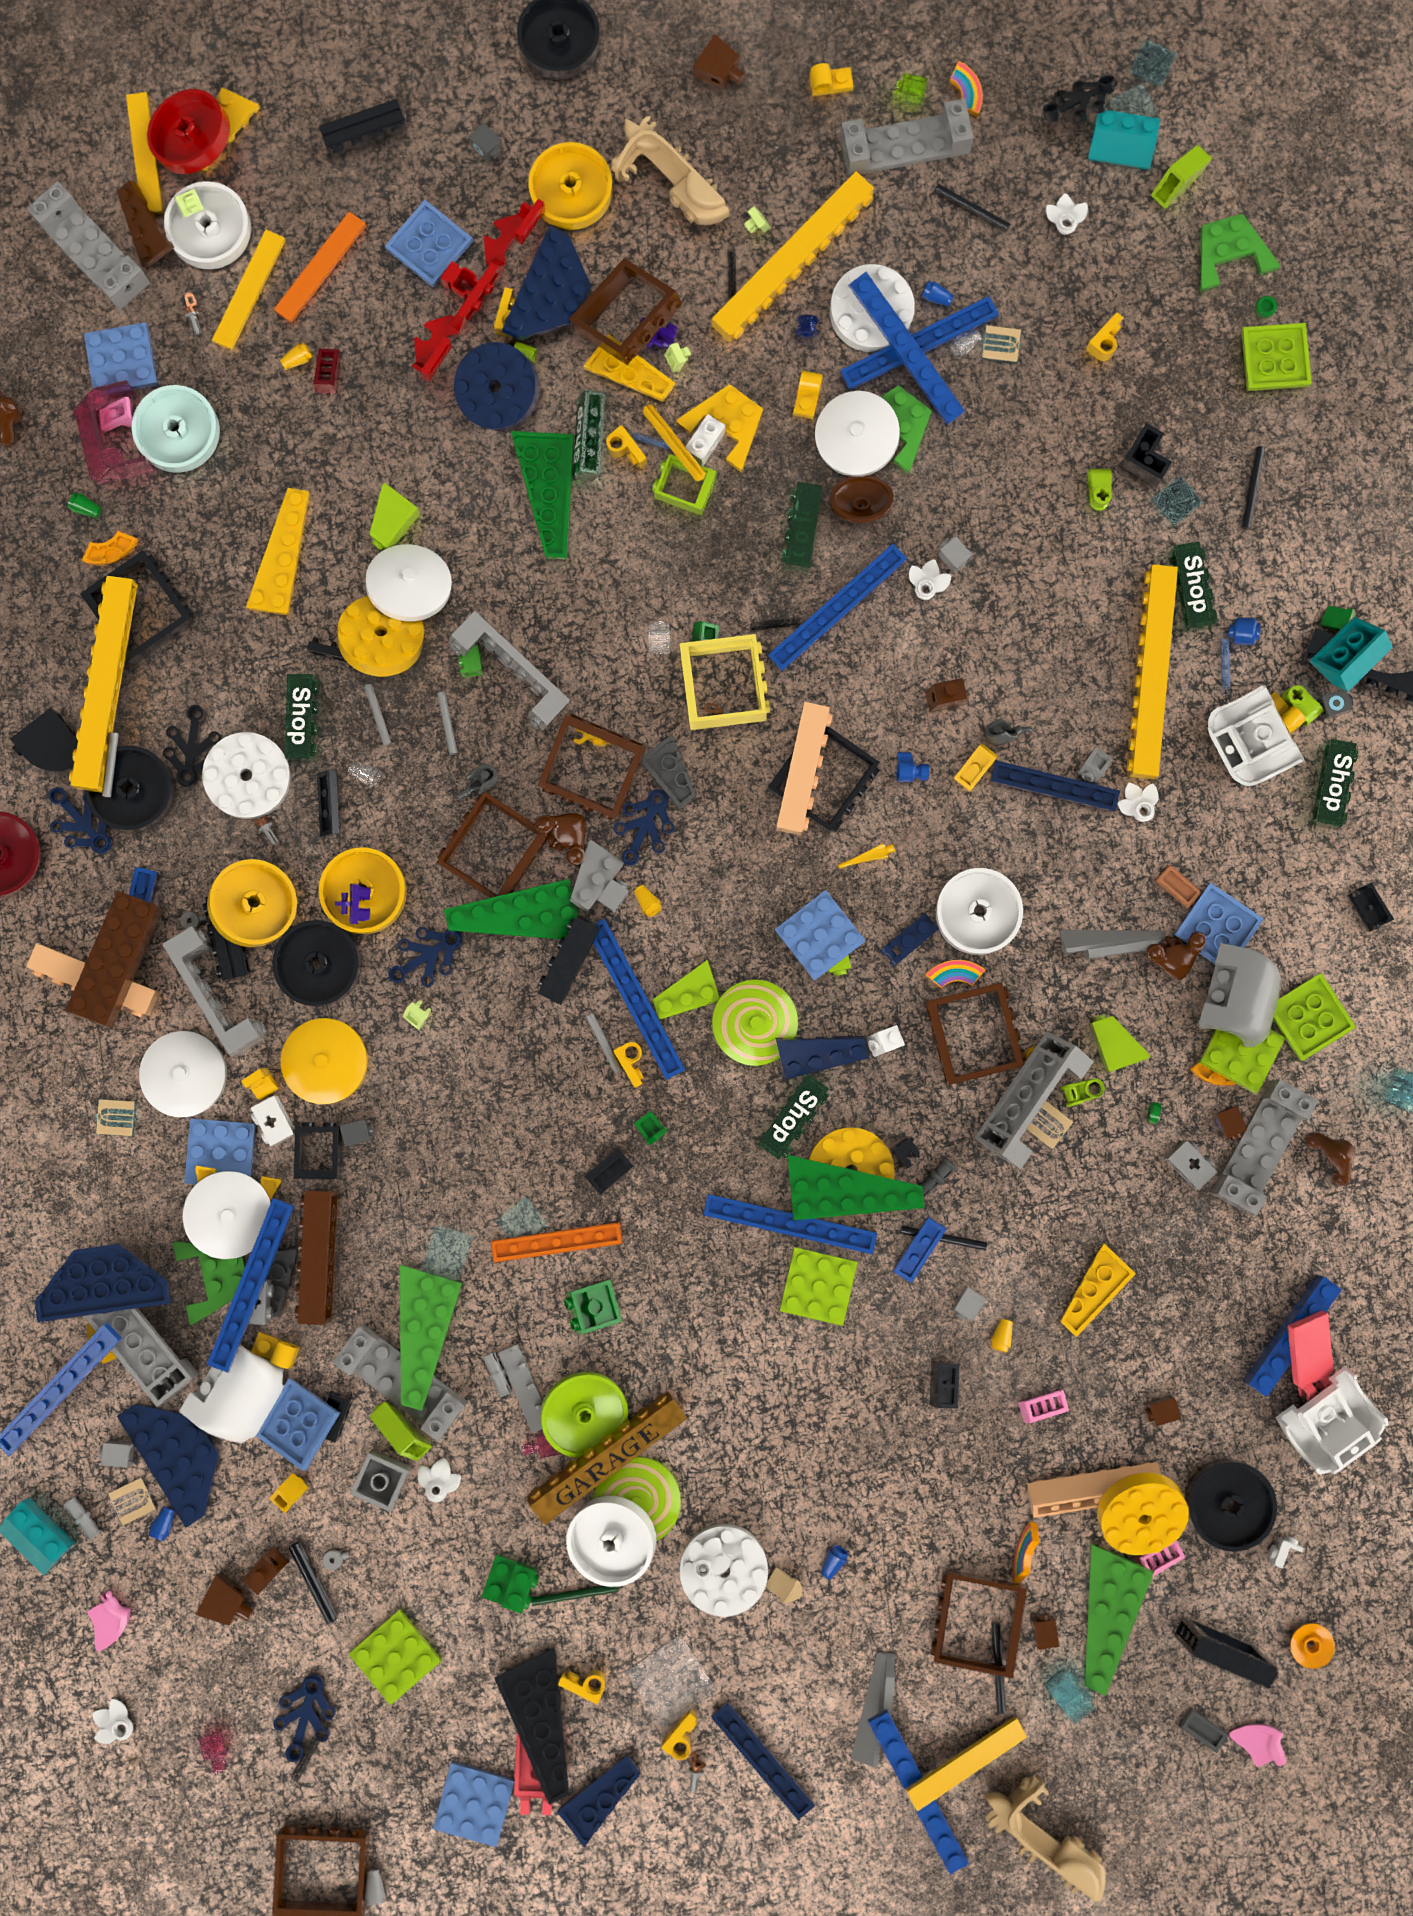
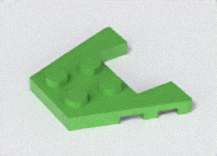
M1243 214L1202 225L1200 292L1219 287L1220 281L1215 265L1254 255L1260 275L1279 269V262Z
M898 385L881 396V398L894 410L899 423V440L906 444L894 459V463L909 473L932 410Z
M175 1241L172 1244L176 1261L199 1257L208 1301L186 1306L189 1323L193 1325L233 1300L246 1263L244 1256L233 1259L215 1258L203 1253L191 1242Z

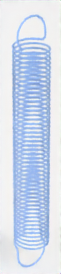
M636 432L634 434L643 438L633 435L636 440L671 450L665 447L668 446L667 443L657 440L658 438L655 439V437Z
M1221 638V646L1223 643V646L1227 648L1228 656L1226 658V656L1222 653L1221 648V668L1224 664L1228 669V676H1226L1222 670V688L1223 683H1225L1228 689H1230L1228 683L1230 679V667L1228 666V662L1230 665L1228 649L1229 639Z

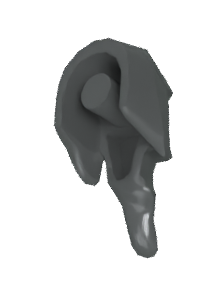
M1000 718L987 725L985 729L986 740L993 745L999 746L1016 740L1024 732H1033V729L1020 725L1010 728L1012 724Z
M488 764L473 769L466 778L467 781H472L457 795V799L461 800L475 791H478L479 795L493 788L498 781L497 770Z

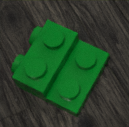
M605 1280L565 1293L564 1305L567 1311H571L573 1319H570V1326L573 1332H577V1335H583L622 1322L611 1280Z
M496 1554L481 1598L501 1604L503 1608L522 1614L523 1609L528 1610L532 1599L531 1596H528L530 1589L536 1588L539 1575H536L538 1568Z

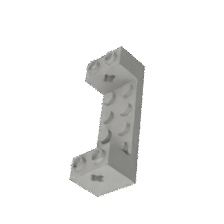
M965 99L945 102L942 115L864 129L863 120L857 119L842 122L840 142L848 177H851L855 172L862 175L970 154L974 139Z
M58 181L26 208L36 223L119 311L150 284L141 268L128 255L125 256L78 206L72 195Z
M474 611L451 635L448 642L451 645L449 648L457 656L461 654L465 657L482 639L484 647L490 652H496L500 656L498 659L506 667L511 666L519 680L522 682L527 681L531 685L530 689L534 694L543 696L540 702L527 715L529 718L528 722L535 729L538 730L540 728L543 731L569 703L570 699Z
M191 926L162 945L227 1053L231 1056L239 1057L268 1039L265 1035L267 1030L261 1021L258 1022L257 1020L247 1018L234 1026L228 1017H224L221 1012L223 1010L221 1003L217 998L213 999L210 994L212 991L210 985L206 980L202 981L199 976L201 970L195 962H191L212 949L210 944L212 939L206 930L203 931L201 928L198 929Z
M1046 1031L974 1139L993 1154L1022 1169L1033 1151L1020 1142L1019 1139L1065 1071L1082 1079L1094 1061L1076 1045Z
M1281 1079L1271 1080L1246 1126L1247 1131L1242 1133L1243 1136L1237 1142L1211 1194L1248 1215L1257 1216L1267 1198L1266 1195L1262 1194L1300 1121L1310 1118L1318 1100Z
M138 1308L84 1316L96 1332L108 1322L122 1337V1340L111 1351L157 1407L167 1403L200 1375L187 1358L179 1360Z
M365 1324L356 1329L332 1362L349 1376L355 1373L423 1425L420 1429L437 1442L443 1437L468 1403L466 1399L433 1376L423 1411L401 1405L400 1350Z

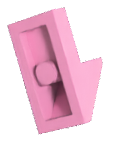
M124 397L99 409L101 430L110 431L120 425L132 428L134 412L129 397Z

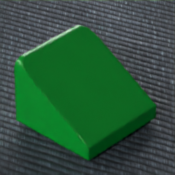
M704 621L694 623L691 642L718 639L719 625Z

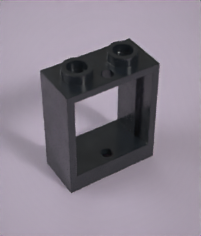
M301 1122V1126H295L294 1179H341L342 1134L340 1127H336L335 1122H323V1127H314L315 1122ZM303 1132H333L332 1170H302Z

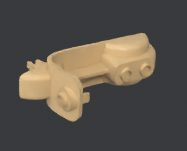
M650 116L645 117L640 125L625 119L624 131L628 143L622 153L616 155L611 162V169L615 173L616 181L621 182L624 179L628 182L630 180L627 175L628 171H632L636 175L637 168L633 163L641 155H644L675 185L670 190V201L676 208L680 207L685 212L684 215L689 222H695L697 225H710L721 222L730 216L725 200L716 191L717 183L711 186L713 179L705 180L687 162L689 155L685 154L682 157L679 154L681 152L680 146L674 149L663 137L658 135L656 131H653L656 127V122H651L648 125L647 123L651 120Z
M1026 1776L1020 1786L1009 1797L994 1792L984 1794L993 1808L985 1816L986 1821H989V1828L997 1826L995 1828L996 1834L1006 1829L1022 1844L1018 1851L1019 1854L1022 1856L1025 1851H1030L1031 1855L1028 1857L1030 1863L1034 1862L1036 1856L1061 1875L1062 1882L1065 1881L1066 1890L1074 1885L1070 1891L1072 1894L1080 1890L1093 1901L1100 1902L1106 1884L1105 1867L1101 1862L1103 1858L1094 1850L1089 1852L1085 1849V1844L1076 1836L1071 1838L1069 1835H1066L1060 1844L1021 1812V1809L1032 1800L1036 1804L1041 1805L1042 1802L1037 1796L1042 1792L1048 1796L1049 1793L1040 1776Z

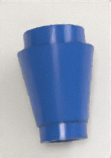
M929 280L921 295L925 298V301L948 307L954 297L951 292L940 284Z
M163 1506L148 1528L150 1530L148 1535L165 1541L166 1537H169L175 1510Z
M833 1545L828 1550L820 1574L826 1579L832 1580L848 1561L849 1553L844 1548Z

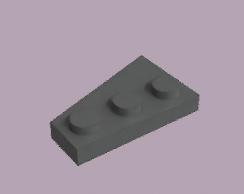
M672 733L643 756L641 764L663 791L666 792L677 808L681 810L696 798V794Z
M298 1249L278 1250L266 1279H271V1284H274V1296L270 1299V1306H273V1317H280L282 1314ZM261 1300L257 1301V1305L261 1304Z

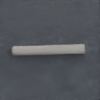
M367 684L364 688L383 746H388L392 743L373 685Z
M441 691L437 693L449 755H455L458 752L446 693Z
M110 732L102 793L104 797H111L119 733Z
M594 1013L587 1015L586 1019L614 1073L622 1071Z

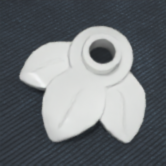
M1067 194L1061 196L1056 206L1047 205L1046 207L1048 219L1056 224L1057 230L1062 234L1073 233L1077 224L1085 220L1088 212L1087 203H1080L1075 206ZM1067 222L1070 226L1066 227L1063 225V223Z
M934 559L927 562L922 569L917 566H911L909 571L910 582L915 586L917 597L922 600H929L935 593L943 592L951 581L950 574H940L939 567ZM927 587L929 592L923 593L921 588Z
M1128 783L1124 792L1125 799L1117 803L1120 811L1127 816H1134L1140 822L1149 821L1154 816L1153 806L1158 802V791L1155 785L1152 783L1142 790L1137 785ZM1140 808H1144L1147 811L1146 815L1140 814Z
M442 1458L431 1469L421 1465L418 1470V1482L426 1489L427 1498L431 1502L438 1503L446 1498L447 1493L454 1492L459 1487L461 1475L451 1474L448 1461ZM435 1487L440 1488V1493L438 1495H434L432 1493V1490Z
M718 1537L709 1539L703 1546L697 1541H693L690 1545L688 1554L693 1562L692 1571L694 1576L700 1580H707L713 1574H723L732 1563L731 1557L721 1555L722 1544ZM701 1564H705L707 1566V1572H702L700 1570Z
M117 1699L111 1700L109 1709H99L92 1713L94 1722L100 1728L94 1739L102 1744H110L116 1739L125 1740L133 1732V1724L127 1718L128 1710ZM119 1725H124L126 1730L121 1731Z

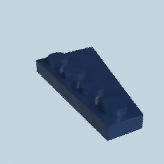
M864 1036L815 1037L803 1039V1037H793V1039L775 1038L785 1079L869 1058Z
M628 1753L557 1810V1813L584 1848L641 1774L640 1769Z

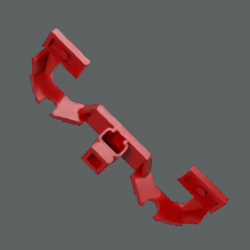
M539 198L533 207L523 202L518 214L494 221L493 225L501 231V235L497 239H492L487 235L483 237L485 260L488 268L479 281L474 272L466 267L460 269L459 265L451 261L440 279L443 287L448 290L451 288L456 295L466 300L455 317L448 315L425 322L424 327L432 333L429 340L423 341L418 337L414 338L416 363H413L411 367L420 372L422 377L428 382L452 349L451 341L448 338L459 335L473 314L481 309L486 295L492 293L495 287L494 283L506 267L505 252L515 238L518 243L523 245L544 214L545 203Z

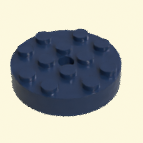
M489 342L479 345L465 355L456 370L454 378L456 402L462 413L470 421L483 428L496 431L512 429L523 423L531 415L538 402L540 382L537 370L528 356L511 345L500 342ZM496 381L500 382L501 385L497 392L493 391L494 385L497 383Z

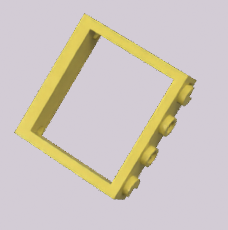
M756 634L680 643L690 730L767 721V713H770L769 700L764 698V693H767L766 680L762 681L761 674L765 673L764 662L759 661L758 654H762L761 642L756 640ZM750 649L759 710L698 717L690 657Z

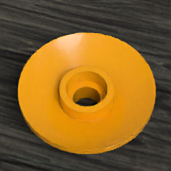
M1308 1623L1300 1626L1293 1633L1290 1641V1650L1292 1656L1300 1665L1309 1669H1318L1328 1664L1335 1652V1642L1333 1636L1325 1627L1315 1623ZM1312 1640L1314 1644L1311 1648H1308L1307 1643Z

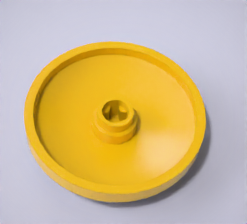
M313 1019L298 1026L287 1038L281 1052V1072L288 1087L301 1099L315 1104L337 1103L352 1095L364 1080L368 1065L366 1047L359 1034L349 1025L335 1019Z

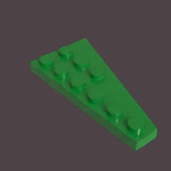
M511 431L546 559L567 560L574 434Z
M570 879L443 909L449 931L549 939L566 938L569 932L566 929L571 918L575 919L578 916L576 905L570 902L573 892Z
M787 1155L793 1220L925 1208L923 1187L920 1185Z

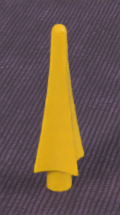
M881 843L857 857L838 864V867L844 868L858 863L888 858L887 854L895 852L893 843L887 846Z

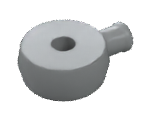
M188 911L181 916L180 923L185 930L191 926L199 928L201 922L207 921L208 918L205 914L199 916L196 912Z
M335 1549L328 1550L323 1555V1565L328 1570H337L341 1567L344 1559L350 1558V1554L348 1551L341 1553Z

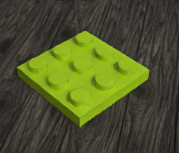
M1306 323L1242 328L1241 335L1247 391L1311 386Z
M1318 973L1280 997L1273 1019L1300 1062L1357 1028L1322 973Z
M1215 1029L1198 1063L1248 1091L1258 1094L1286 1037L1270 1030L1267 1039L1255 1047H1244L1243 1041L1238 1036Z
M794 1247L779 1311L843 1326L858 1262Z
M401 1609L395 1612L348 1653L390 1706L442 1661L440 1656Z

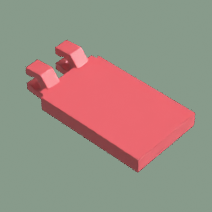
M1323 1310L1288 1325L1293 1384L1298 1386L1300 1397L1307 1395V1401L1316 1396V1389L1313 1383H1316L1317 1389L1324 1388L1323 1390L1331 1385L1328 1379L1333 1371L1328 1313Z
M516 1732L514 1795L520 1798V1815H529L530 1798H543L542 1815H551L552 1804H548L518 1732Z

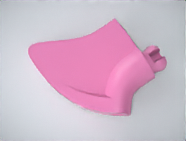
M109 1590L100 1595L102 1603L87 1612L94 1626L95 1648L97 1651L104 1650L121 1636L127 1627L131 1614V1609L121 1606Z
M1247 1724L1232 1729L1229 1732L1231 1739L1251 1755L1256 1767L1271 1761H1275L1277 1766H1282L1286 1763L1285 1753L1280 1743L1283 1732L1277 1728L1266 1724Z

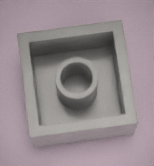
M372 1449L367 1454L350 1494L391 1512L412 1467Z

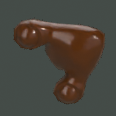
M0 391V444L8 447L15 441L13 425L21 421L22 413L17 405L13 403V399L4 396L2 391Z
M568 813L558 816L542 815L537 818L534 824L535 829L541 834L549 833L547 838L549 847L557 851H563L568 848V862L575 866L581 864L585 858L584 839L586 823L583 815Z
M1196 931L1190 935L1188 943L1184 944L1179 938L1166 936L1160 945H1149L1146 949V956L1150 962L1157 964L1170 977L1175 980H1182L1190 972L1197 955L1205 947L1206 937L1203 933Z
M1309 1133L1306 1136L1308 1147L1315 1150L1322 1149L1329 1162L1337 1169L1333 1172L1335 1184L1347 1186L1351 1181L1352 1162L1356 1154L1353 1145L1344 1139L1334 1140L1321 1133Z

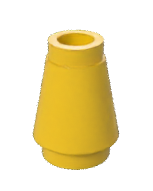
M304 342L301 344L297 343L280 361L283 367L288 370L310 362L309 359L313 355Z
M641 885L634 890L641 910L648 918L655 916L662 910L661 902L645 885Z
M1000 1319L990 1340L991 1349L1004 1353L1008 1352V1348H1011L1013 1322Z

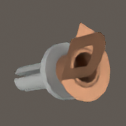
M186 293L184 298L187 307L181 309L187 312L185 318L190 319L194 334L199 335L202 333L196 317L199 315V312L194 309L198 305L194 295ZM188 297H192L194 303L190 304Z
M706 703L704 706L706 712L716 713V715L739 712L726 710V706H724V709L718 708V704ZM708 706H715V710H709Z
M263 816L258 821L253 819L255 822L254 826H260L259 832H264L272 845L278 844L279 841L271 830L273 824L266 821L271 816Z
M692 1751L690 1759H688L693 1765L688 1771L692 1775L689 1790L696 1792L699 1776L704 1774L702 1768L706 1767V1764L701 1760H696V1754Z

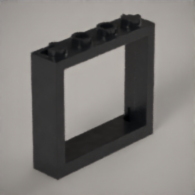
M143 550L80 593L99 620V602L95 597L102 593V584L106 582L107 576L124 578L145 563L182 617L133 651L127 644L125 659L132 666H135L196 623L192 618L194 613L191 608L181 603L180 599L183 597L179 591L169 586L168 583L171 580L167 574L157 569L156 566L159 565L152 554L147 555Z
M826 726L824 734L828 735V739L869 767L829 824L807 809L806 818H810L809 820L830 834L832 830L837 832L843 821L840 819L844 813L849 815L856 805L853 801L857 795L860 798L868 788L865 784L869 778L874 780L880 771L877 768L880 762L835 730ZM793 752L767 787V791L781 801L783 800L784 793L779 788L789 774Z
M1182 1615L1174 1636L1193 1657L1270 1690L1274 1680L1278 1679V1668L1255 1646Z

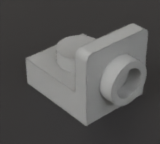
M1095 747L1077 775L1086 782L1096 784L1113 758Z

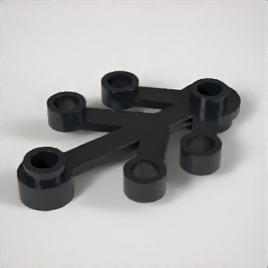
M1112 75L1102 76L1098 82L1076 81L1072 85L1073 91L1058 90L1054 93L1055 103H1048L1043 107V116L1047 122L1052 123L1059 119L1061 113L1079 105L1078 109L1074 112L1075 122L1082 123L1087 120V109L1093 97L1098 95L1097 100L1092 104L1093 112L1099 114L1106 110V98L1117 89L1118 82Z
M191 705L187 709V717L191 720L188 745L180 736V730L177 727L170 726L166 730V735L176 743L185 755V764L183 765L178 759L177 751L174 748L166 747L163 750V756L170 760L178 771L176 775L178 783L187 788L197 783L198 774L203 771L205 759L194 766L195 758L222 739L221 734L212 731L205 740L197 745L200 722L206 716L205 710L199 705ZM199 711L201 713L200 717L194 718V713ZM175 729L176 735L170 736V731ZM218 735V740L213 742L212 737ZM169 750H173V755L171 757H167V752ZM191 774V779L186 781L185 775Z

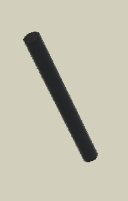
M939 183L937 184L934 191L1006 232L1008 231L1011 224Z
M1262 446L1256 447L1242 529L1244 530L1251 529L1265 448Z
M902 1225L900 1234L914 1237L919 1229ZM943 1234L939 1241L983 1251L987 1249V1242Z
M992 1622L994 1663L1003 1665L1000 1622ZM995 1675L997 1713L1006 1714L1004 1677Z

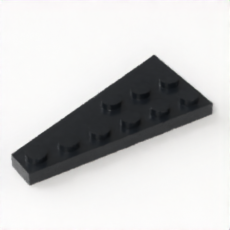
M554 1647L494 1677L549 1805L569 1795Z

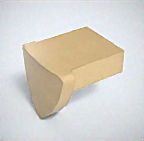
M776 1567L766 1583V1588L777 1595L783 1604L799 1599L802 1596L801 1583L782 1569Z

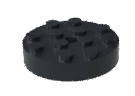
M532 0L522 11L517 23V41L521 56L534 72L546 78L568 79L581 74L594 62L600 48V28L594 10L585 0Z
M132 745L119 746L116 752L111 797H104L101 792L85 790V797L91 812L105 825L121 832H141L158 824L170 810L174 799V781L166 764L151 751ZM133 784L136 789L133 788L131 793L126 794V787Z
M310 920L293 926L280 938L274 950L272 967L278 986L289 998L303 1005L325 1007L341 1001L354 989L361 972V956L356 942L344 929L327 921ZM316 958H320L321 963L324 964L318 969H314L312 966Z
M1231 1459L1212 1462L1196 1473L1187 1489L1185 1501L1189 1510L1188 1520L1192 1528L1202 1539L1218 1549L1238 1552L1253 1548L1269 1535L1275 1524L1277 1499L1274 1489L1260 1471L1247 1463ZM1231 1500H1235L1236 1505L1234 1509L1227 1510L1228 1503Z

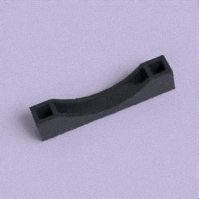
M1315 628L1310 633L1301 656L1310 662L1334 635ZM1371 669L1360 680L1368 688H1378L1385 691L1387 696L1399 697L1404 699L1406 704L1413 706V671L1384 673Z

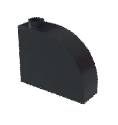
M49 708L10 738L14 743L12 748L20 757L23 755L31 764L48 773L69 775L70 771L74 768L73 752L74 749H77L78 740L61 715L53 708Z

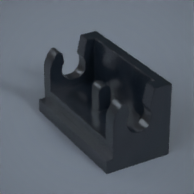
M1372 882L1347 895L1368 932L1376 930L1380 926L1394 920Z
M907 1137L890 1148L904 1169L912 1166L910 1159L907 1157L920 1158V1152L913 1143L914 1139L912 1137Z
M617 1148L584 1177L598 1193L602 1194L634 1166L621 1150Z
M931 1361V1406L935 1408L958 1409L960 1364Z
M330 1391L327 1404L340 1414L326 1436V1440L336 1443L340 1439L354 1398Z

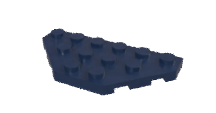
M549 225L503 326V333L522 341L536 334L542 335L555 331L559 327L572 326L569 318L586 301L592 286L568 233Z
M120 1243L73 1250L66 1262L48 1282L49 1284L43 1292L34 1300L37 1323L171 1303L169 1281Z
M140 1403L134 1404L117 1415L120 1423L185 1528L206 1515L208 1500L215 1478V1469L220 1456V1452L209 1434L196 1426L182 1413L150 1407Z

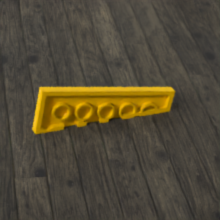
M287 488L246 605L248 610L289 616L310 496L309 491Z

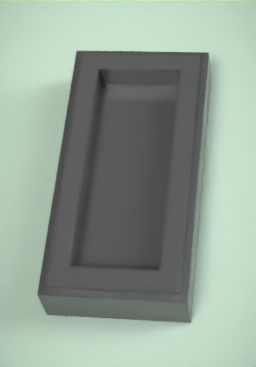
M1192 1707L1189 1708L1179 1724L1180 1728L1216 1753L1229 1736L1225 1730Z

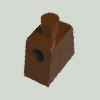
M715 34L693 65V76L719 88H725L730 79L740 85L746 73L738 69L740 56Z
M963 678L934 684L925 692L930 713L969 704Z
M273 1546L247 1573L242 1581L255 1594L259 1595L285 1567L289 1560ZM270 1559L274 1560L277 1565H274Z
M220 1572L215 1576L196 1615L218 1623L231 1625L236 1616L248 1622L254 1609L243 1604L248 1593Z

